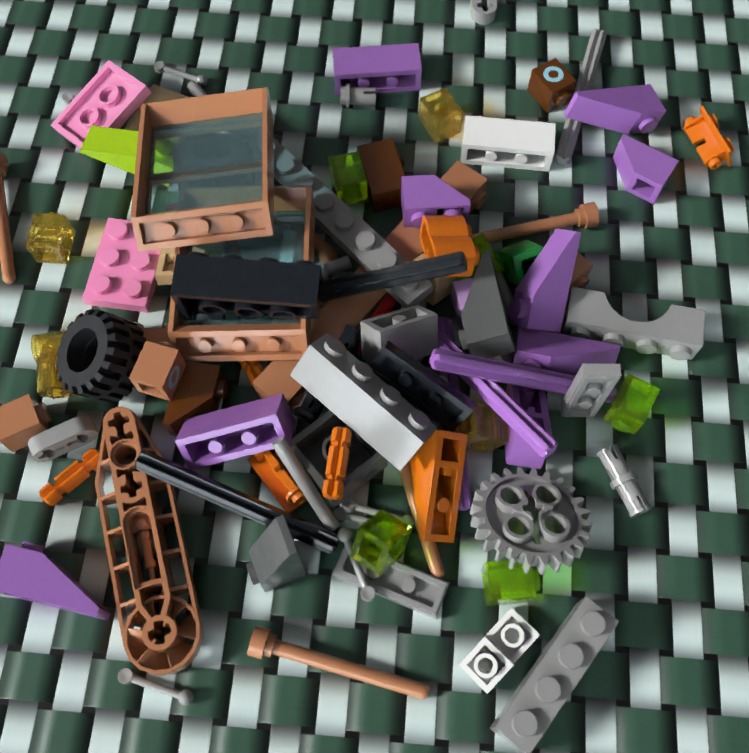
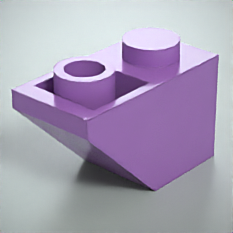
M625 134L621 136L613 155L626 191L651 204H654L679 161Z
M434 174L401 177V203L404 227L421 228L423 215H462L468 224L471 206L469 198Z

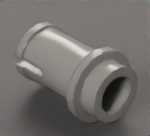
M346 84V87L341 86L340 105H346V108H349V105L375 107L376 87H350V84Z

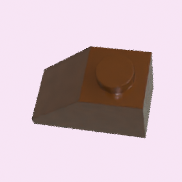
M185 361L187 365L172 400L168 402L163 420V425L170 435L177 436L186 419L219 409L220 401L226 398L229 388V381L225 378L220 365Z

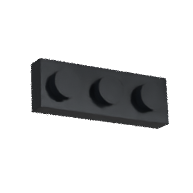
M389 340L369 363L374 374L381 380L397 389L404 399L451 432L474 411L476 402Z

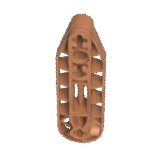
M115 407L109 410L103 419L95 488L122 642L128 659L139 670L157 676L171 675L188 667L198 655L203 642V621L174 486L162 480L154 481L153 476L135 468L136 459L142 450H147L161 457L163 456L138 416L128 408ZM123 428L128 439H125L120 433L123 431ZM145 437L152 448H147ZM136 454V458L132 463L123 465V461L128 455ZM111 470L115 491L105 495L106 471ZM132 479H134V481L140 487L139 489H137V491L135 490L134 483L131 481ZM168 489L172 513L161 515L156 493ZM117 503L121 526L111 530L107 505ZM175 522L180 548L168 550L163 526ZM150 530L153 533L161 578L156 579L154 572L156 562L150 542ZM136 534L139 535V540L142 545L145 570L149 571L150 580L146 582L144 579ZM123 537L128 562L117 565L113 539ZM182 556L187 584L175 587L170 561ZM130 572L134 599L124 602L119 574ZM158 591L164 592V595H157L149 598V595L154 594ZM189 592L192 606L177 596ZM161 602V615H156L155 604ZM187 607L191 613L180 624L175 620V617ZM134 609L127 620L126 610ZM137 626V627H140V628H143V629H142V630H137V629H134V627ZM163 627L171 630V633L165 636V643L157 640V636L163 634ZM185 637L195 640L194 644L184 643Z

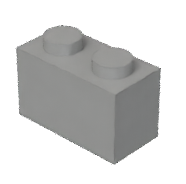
M412 305L360 321L362 359L367 363L373 360L388 340L417 361L423 360L425 356L431 355L432 351L438 348V314L420 305Z

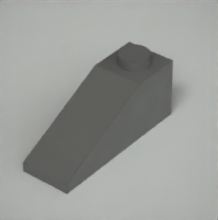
M489 250L482 253L461 314L464 329L458 331L463 351L469 350L471 355L492 358L515 351L496 268Z
M284 515L276 517L248 550L252 562L247 563L246 567L253 585L260 583L265 592L307 575Z

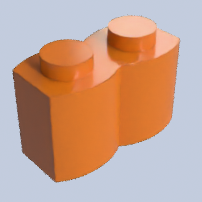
M423 215L419 235L426 259L462 251L467 258V270L463 273L443 277L472 276L474 266L479 264L480 251L478 246H474L472 228L466 223L465 218L462 215Z

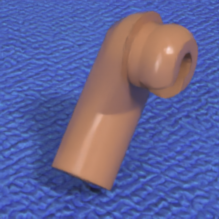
M315 234L314 252L318 255L319 261L317 263L322 261L325 264L336 260L337 252L335 248Z

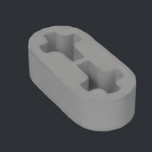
M470 0L471 16L476 23L487 25L495 20L497 0Z
M85 415L77 416L33 436L27 444L34 461L46 462L90 443L98 436V432L92 417Z

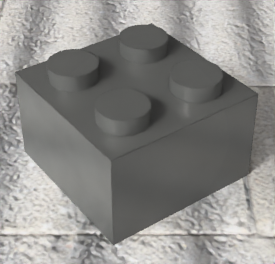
M330 410L290 441V447L322 497L323 483L327 479L325 471L329 446L332 445L330 441L332 429L334 427L351 429ZM352 429L351 446L347 447L349 448L346 479L342 481L344 482L343 497L341 500L324 498L332 510L386 468L388 464L387 459Z

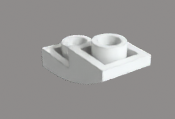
M511 607L462 660L459 666L488 694L540 634Z

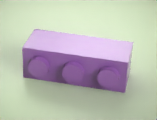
M418 43L332 48L336 96H340V87H346V84H350V87H376V93L421 90L422 66Z
M284 393L188 418L185 420L175 442L188 469L193 470L274 449L271 445L272 442L281 436H284L290 445L296 422Z

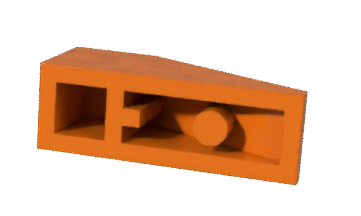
M435 430L410 460L420 540L454 543L468 434Z

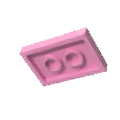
M108 60L53 121L51 126L81 149L91 125L120 129L152 92L145 84Z
M108 218L82 297L86 305L149 312L157 284L155 272L160 252L159 249L138 252L131 220Z

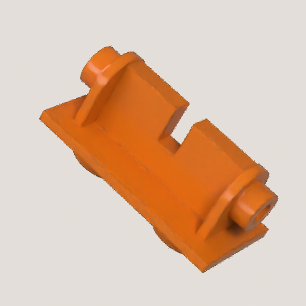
M702 105L700 106V116L697 118L694 116L688 117L683 123L685 125L683 130L693 146L705 141L704 144L696 147V151L705 167H710L711 170L717 169L722 165L723 160L729 167L731 166V153L734 152L733 145L728 136L722 137L718 131L720 126L716 116L713 113L708 115Z
M275 449L256 453L247 459L284 511L291 513L307 501Z

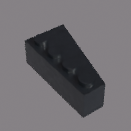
M190 252L188 255L176 254L170 295L185 320H196L197 314H209L211 320H225L227 313H235L244 320L257 319L262 316V313H269V316L274 319H319L323 281L321 265H315L307 260H298L294 263L279 262L277 259L269 257L260 258L259 260H248L237 255H225L221 258L209 257L201 252Z

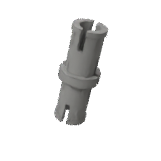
M613 444L611 449L608 446L599 451L597 456L612 480L609 484L612 490H617L630 517H636L637 514L641 515L652 509L651 504L647 501L636 481L639 478L637 473L630 470L619 450V446Z

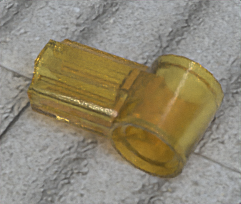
M67 330L32 335L31 350L37 363V393L41 397L57 399L63 398L66 394L70 393L69 390H65L61 386L62 381L58 380V369H56L57 350L60 347L63 333L65 334Z

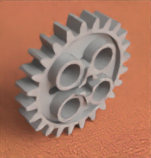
M518 466L516 474H512L510 470L504 468L502 477L492 473L490 482L482 481L480 490L475 491L472 501L470 526L477 528L475 533L476 540L485 539L483 547L485 552L493 549L497 551L495 556L496 562L506 557L509 559L508 565L511 570L517 563H520L525 574H528L531 566H536L540 575H544L547 565L557 573L562 563L570 567L575 557H581L591 536L589 531L592 527V522L587 520L590 510L581 508L585 500L583 497H572L575 491L574 486L565 489L562 487L564 480L562 477L552 481L550 480L551 475L549 471L545 472L543 476H538L537 470L532 468L530 474H525L522 467Z

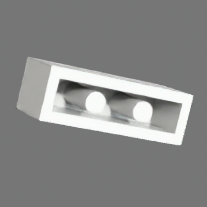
M465 115L460 162L463 164L549 172L555 153L556 123Z

